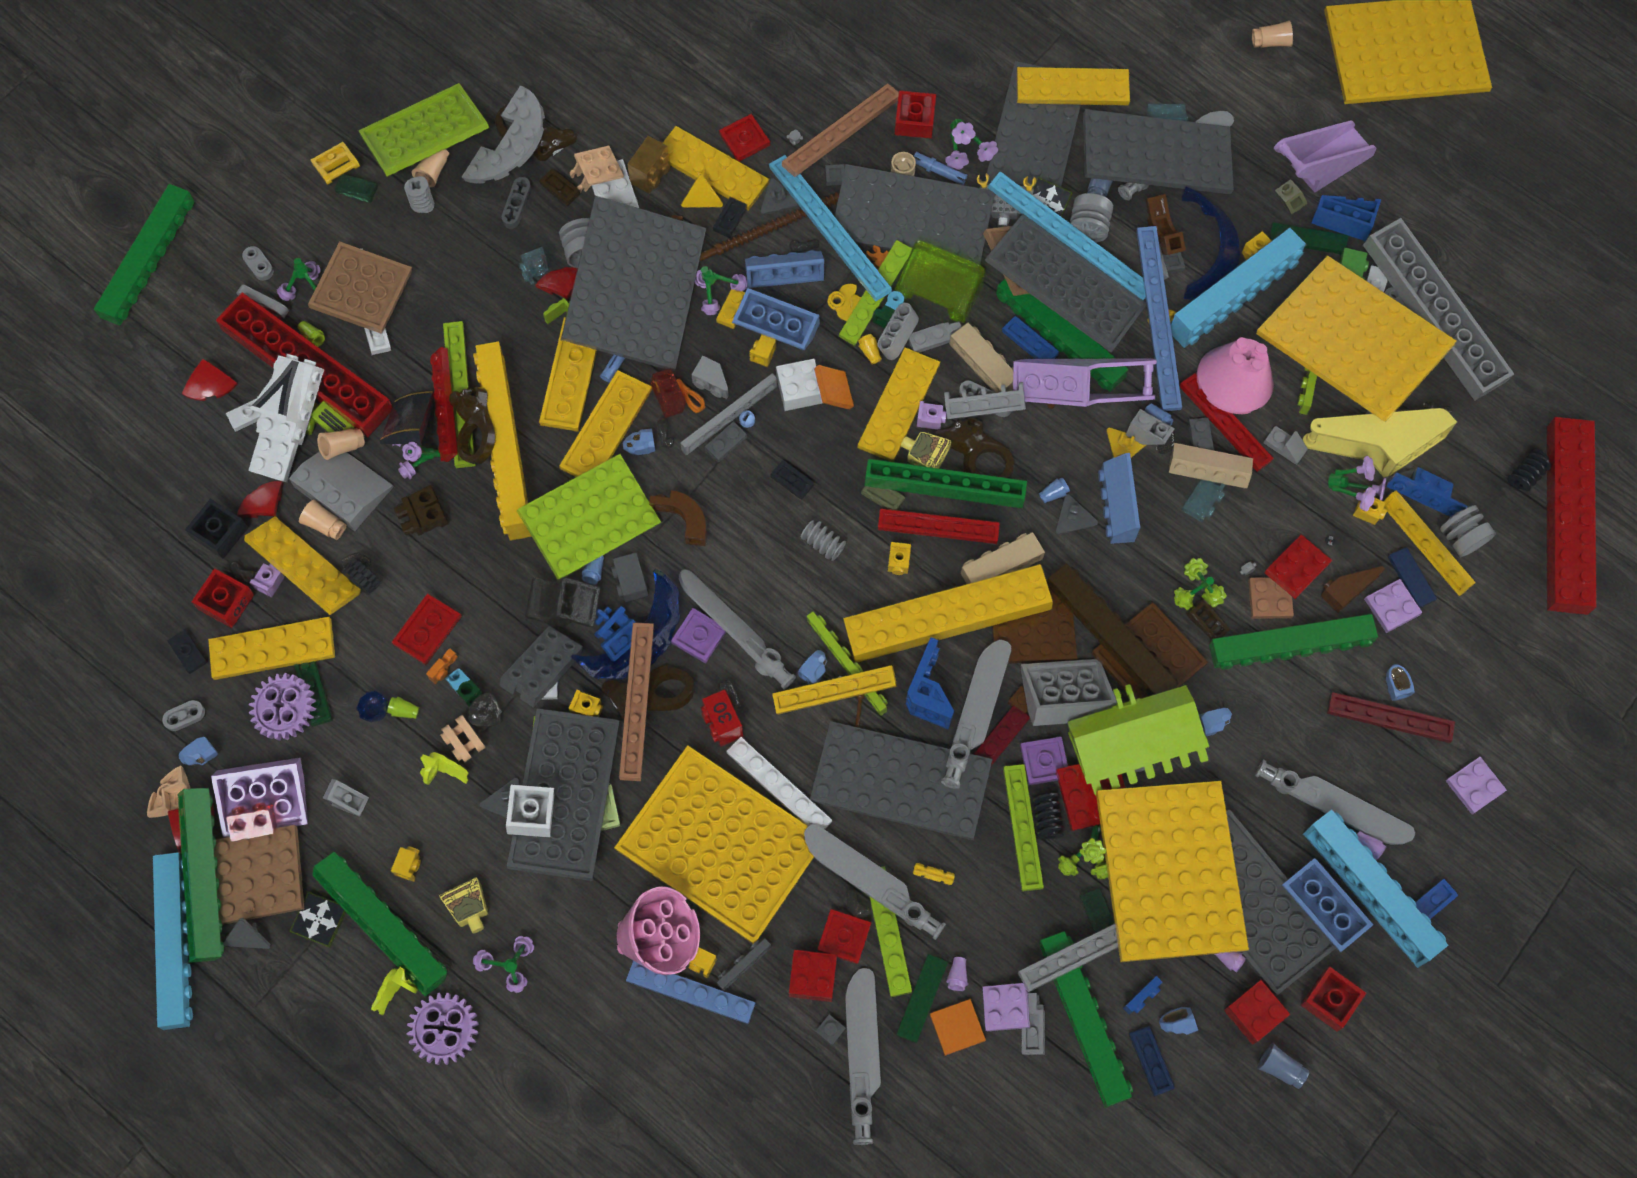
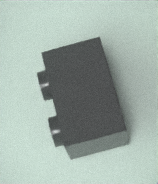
M637 553L613 559L615 566H612L611 570L613 577L618 578L620 583L616 585L619 597L623 596L624 601L628 602L648 596Z

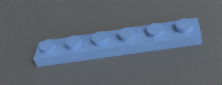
M633 961L626 982L746 1024H749L755 1007V1002L675 974H657Z

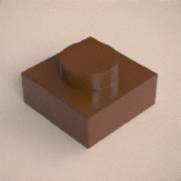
M1020 686L1008 701V704L1012 707H1017L1026 714L1028 710L1025 691Z

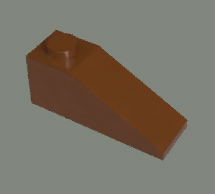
M1381 566L1341 576L1335 581L1331 579L1324 585V592L1321 597L1339 613L1383 573L1385 568Z

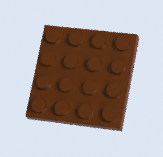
M1050 588L1049 591L1053 601L1051 610L992 626L993 642L1004 640L1011 645V653L1007 664L1077 660L1073 613Z
M1153 602L1125 624V626H1129L1133 630L1134 636L1139 642L1142 641L1147 645L1148 651L1152 656H1156L1161 660L1166 671H1170L1175 675L1178 682L1176 688L1183 685L1208 663ZM1101 644L1092 651L1091 654L1124 690L1126 685H1131L1135 699L1149 697Z

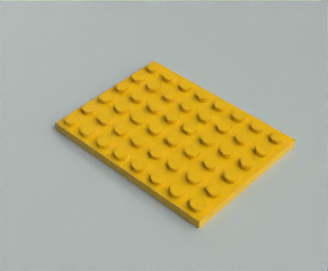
M1392 0L1326 6L1324 10L1344 104L1490 92L1492 89L1471 0Z
M1328 255L1257 329L1256 333L1384 422L1391 417L1453 348L1457 341Z
M688 745L614 847L616 851L672 889L680 892L689 901L752 944L762 935L814 858L805 843L804 832L808 827L806 824Z
M1221 781L1098 790L1096 797L1103 845L1106 848L1105 859L1120 962L1248 951L1246 928Z

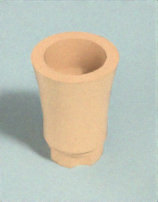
M1290 20L1275 25L1259 27V29H1252V44L1254 48L1292 47L1293 31Z
M445 149L421 160L412 170V176L425 177L429 187H434L442 168L447 162L449 152Z
M357 428L319 433L317 438L319 451L326 460L356 450L365 444L364 435Z
M315 499L306 505L299 518L300 524L311 527L325 536L336 540L342 536L347 526L339 517L329 512Z

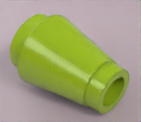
M307 321L299 323L298 330L304 338L317 347L323 344L325 337L321 330Z
M392 697L387 713L394 717L416 719L420 707L400 697Z

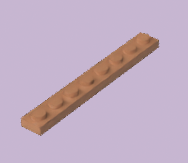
M886 84L784 159L782 167L796 177L896 103L899 92L889 84Z
M633 623L620 780L641 781L654 624Z

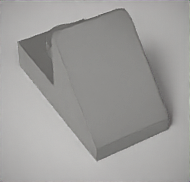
M1277 426L1274 427L1264 441L1265 445L1296 465L1308 450L1298 432L1295 431L1291 436Z
M332 779L323 799L331 802L333 807L360 817L369 797L338 780Z

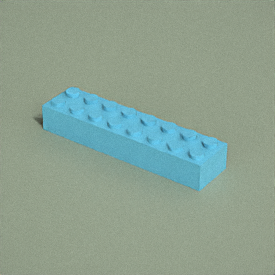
M1291 228L1286 230L1174 315L1171 324L1172 336L1183 348L1189 344H1195L1199 340V336L1203 333L1208 334L1218 322L1220 324L1228 318V314L1232 311L1234 313L1237 312L1244 302L1252 301L1260 290L1265 291L1273 280L1281 279L1285 271L1294 269L1299 264L1298 260L1304 253L1303 249L1306 243Z
M1331 809L1303 833L1417 968L1429 962L1448 946L1445 936L1440 931L1434 929L1428 916L1424 913L1421 914L1416 908L1415 901L1403 893L1401 885L1396 880L1390 878L1384 865L1372 857L1371 850L1359 842L1357 834L1352 829L1346 827L1343 818L1337 812L1334 813Z

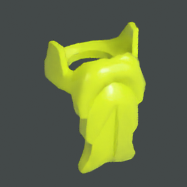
M432 752L429 756L423 754L420 758L425 767L420 771L425 784L429 785L438 771L456 777L467 784L468 771L449 758L436 752Z
M401 967L399 969L394 968L387 974L371 1010H378L379 1014L384 1015L389 1001L392 1000L395 992L401 986L415 994L417 993L418 989L409 979L406 980L405 969Z

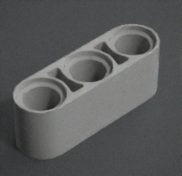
M902 303L896 308L878 340V348L888 360H894L900 355L918 323L919 317L908 303Z

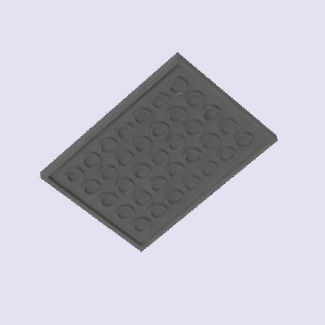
M595 195L561 340L675 371L706 228Z

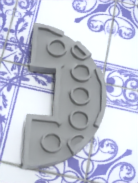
M521 85L519 86L501 115L504 120L512 122V125L495 151L480 147L462 175L465 181L485 183L486 180L494 179L496 181L508 176L509 171L516 166L521 167L533 154L544 131L542 124L545 117L543 107L530 90Z

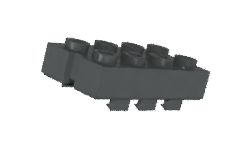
M548 626L501 676L500 687L513 695L517 691L521 694L520 699L534 708L581 656L583 646Z

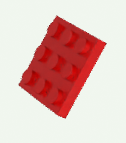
M1080 764L1056 769L1055 772L1071 831L1100 825L1097 797L1094 794L1091 783H1086ZM1122 774L1117 775L1120 784L1118 789H1124ZM1109 778L1100 780L1102 790L1112 789Z

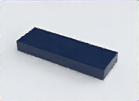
M1407 547L1388 556L1399 578L1419 608L1437 600Z
M1150 1026L1129 1033L1153 1096L1155 1097L1175 1089Z

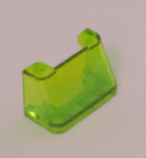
M917 240L912 247L895 291L901 292L904 299L912 298L913 294L948 308V314L952 320L965 323L983 287L985 269L977 263L925 241Z

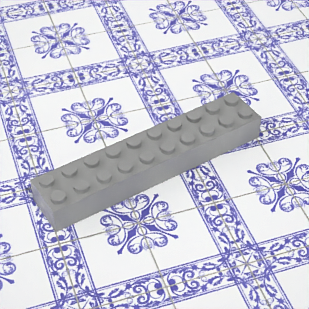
M1402 218L1369 236L1363 244L1364 248L1408 309L1457 340L1444 359L1474 401L1506 383L1514 375L1513 371Z

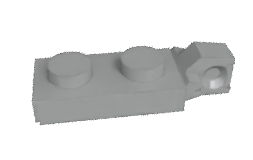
M948 322L941 323L912 333L908 341L912 350L920 353L950 343V336L961 328L960 322L950 325Z
M1028 993L1030 1028L1022 1029V1054L1045 1055L1044 1005H1040L1039 994Z

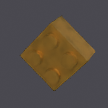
M647 136L628 162L629 177L632 185L649 194L653 188L656 189L658 187L663 174L666 175L670 169L668 147L656 139Z

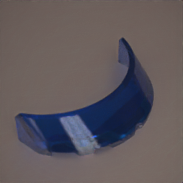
M1186 186L1182 195V201L1198 203L1204 214L1216 217L1220 228V250L1215 263L1203 277L1187 285L1184 292V299H1196L1237 268L1240 258V242L1237 231L1229 217L1217 205Z
M658 569L653 571L655 581L654 600L645 623L654 624L651 665L669 647L676 624H679L680 614L678 613V596H680L678 588L666 574ZM631 648L616 661H612L607 654L597 656L572 654L570 658L591 677L597 679L616 678L618 680L628 676Z

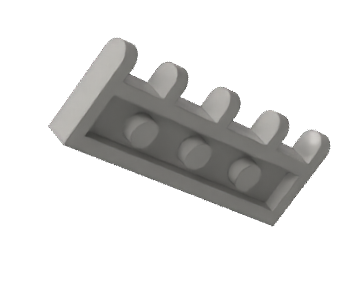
M1019 382V390L1006 392V386L1003 384L1001 385L1002 392L987 394L986 387H981L982 395L967 397L966 389L962 390L961 398L950 399L949 392H944L947 419L1026 410L1023 382Z

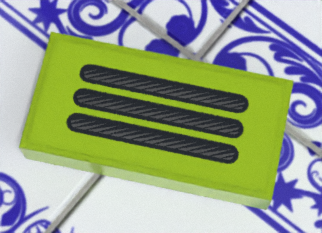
M324 401L310 416L327 432L354 428Z

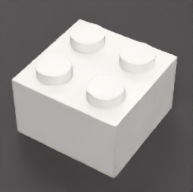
M815 359L776 366V377L785 411L822 404L814 370L816 367Z
M511 785L506 821L507 834L550 837L554 788Z

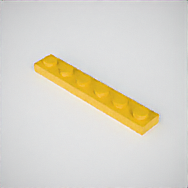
M1397 490L1384 500L1386 502L1384 508L1387 509L1390 516L1459 596L1476 583Z
M891 665L773 693L776 714H783L897 687L894 669Z

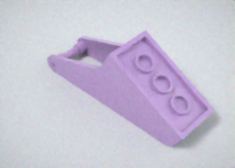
M1350 120L1284 138L1274 146V150L1282 153L1283 156L1289 159L1292 163L1291 166L1296 170V176L1302 178L1315 193L1371 158L1376 151V147L1367 144L1354 129L1355 123Z
M1021 359L1014 361L1013 391L1019 390L1018 384L1023 382L1025 402L1084 407L1095 403L1155 399V394H1152L1153 387L1151 382L1153 366L1157 364V359ZM1144 365L1143 393L1090 394L1091 369Z

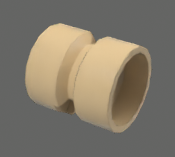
M908 152L895 154L891 161V172L915 177L916 161L913 155Z

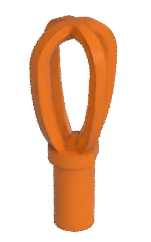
M680 378L677 379L674 384L682 392V395L685 396V400L691 410L695 413L704 410V399L697 392L687 387ZM688 395H691L694 399H696L701 404V406L697 407L690 400Z

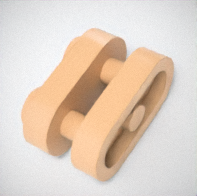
M463 715L455 719L458 725L453 729L446 725L441 729L443 733L440 736L447 745L450 743L455 749L452 752L458 761L463 759L466 762L472 758L468 753L469 751L476 748L480 752L485 746ZM462 732L470 740L465 745L457 737Z

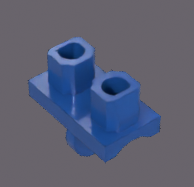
M622 606L617 608L610 617L608 615L612 610L609 607L604 611L600 609L595 611L598 618L594 623L599 626L602 621L605 622L594 634L598 639L602 637L606 640L615 632L610 628L614 623L621 627L629 620Z

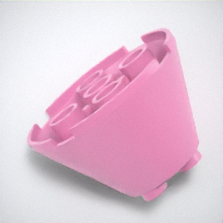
M1241 337L1237 341L1214 348L1206 353L1197 368V383L1199 388L1206 394V399L1217 408L1233 414H1248L1258 408L1261 409L1269 401L1274 388L1267 347L1255 340Z
M656 887L645 891L638 897L624 919L618 923L617 949L619 953L624 954L626 957L657 974L672 975L683 971L688 963L694 960L700 942L699 922L694 909L691 910L685 901L686 898L672 888Z

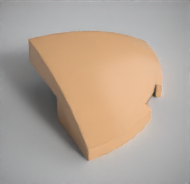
M182 766L169 772L160 781L162 785L158 788L157 794L155 792L152 793L147 809V816L149 818L166 816L168 811L178 809L177 794L183 789H190Z

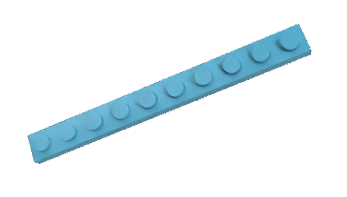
M784 155L769 164L771 171L875 302L891 293L892 288L802 175L799 174L794 177L782 167V161L787 157Z
M999 172L989 184L988 189L1020 213L1036 222L1142 300L1145 299L1144 282L1140 275L1002 172Z

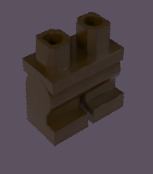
M431 485L408 497L401 498L403 503L394 507L398 519L406 516L410 518V520L400 524L405 535L416 532L420 536L424 532L433 530L435 527L449 525Z

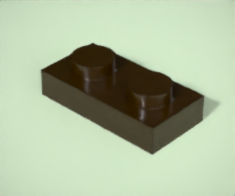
M553 168L539 180L541 186L566 206L580 195V190Z

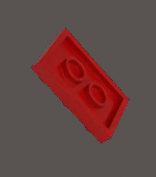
M1301 534L1264 573L1296 599L1325 570L1332 560Z
M427 593L391 643L419 662L427 665L462 616Z

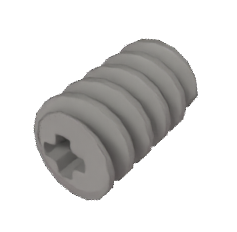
M417 176L409 179L405 183L404 189L411 209L417 213L431 212L435 203L426 178Z
M812 520L803 530L801 539H807V544H813V548L815 550L819 549L820 554H825L826 559L832 558L831 561H834L843 551L846 541L844 540L839 544L840 536L833 539V531L827 534V526L820 529L822 522L819 521L814 524V520Z

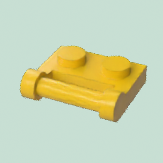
M344 142L311 159L313 166L327 185L349 170L360 167L357 159ZM349 160L348 163L342 165L341 167H339V168H337V169H335V170H333L332 172H330V173L327 174V172L331 171L332 169L338 167L339 165H341V164H343V163H345L346 161Z

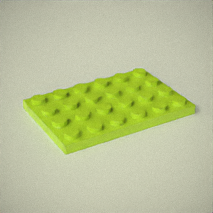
M460 83L358 131L385 175L389 176L475 134L481 133L483 130L488 129L489 126Z
M621 454L517 510L558 581L661 523Z

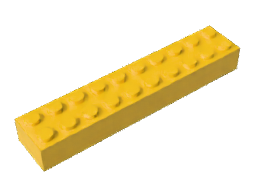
M499 341L476 345L477 353H473V357L478 370L476 371L477 380L480 387L485 388L487 391V409L495 431V443L491 452L492 460H490L495 477L493 479L494 487L498 495L496 501L501 514L499 515L500 524L504 535L508 534L510 541L532 537L517 512L519 508L528 504L505 359Z
M1040 564L846 617L843 620L854 660L858 663L927 644L931 637L942 640L1052 609L1053 601Z

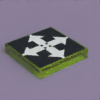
M1038 177L1033 187V196L1062 217L1073 192Z
M308 892L304 899V909L299 910L290 932L330 948L346 912L338 903Z

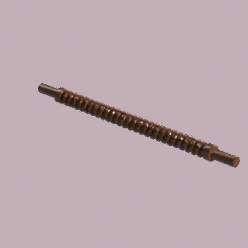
M840 190L839 193L835 192L834 195L825 196L824 200L821 198L822 202L828 207H831V204L836 205ZM802 208L800 210L796 209V212L791 211V214L786 213L785 217L783 215L780 219L777 217L776 221L772 219L771 223L766 222V225H761L762 227L757 226V229L747 230L746 234L742 232V235L738 234L737 238L733 236L732 240L727 239V242L722 241V244H715L713 248L701 253L699 261H703L716 254L718 256L722 255L724 251L733 250L734 246L738 248L739 244L748 243V240L753 241V238L758 239V236L763 237L764 233L766 235L769 231L772 233L773 229L777 231L778 227L787 226V223L792 224V221L797 222V219L802 220V217L806 218L807 215Z

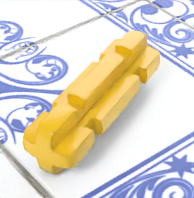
M916 863L913 870L914 875L920 877L923 875L924 878L937 882L944 881V884L952 885L955 878L954 873H944V870L930 866L924 867L920 863Z

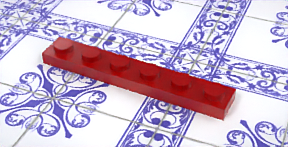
M440 347L431 355L430 363L433 372V397L436 404L435 416L437 417L438 450L441 461L449 462L458 452L454 410L449 401L452 390L448 349Z
M1196 373L1181 382L1179 387L1243 457L1253 458V468L1257 472L1272 462L1274 458L1233 413L1217 408L1206 399V394L1198 386Z
M880 509L878 530L997 544L1000 523Z

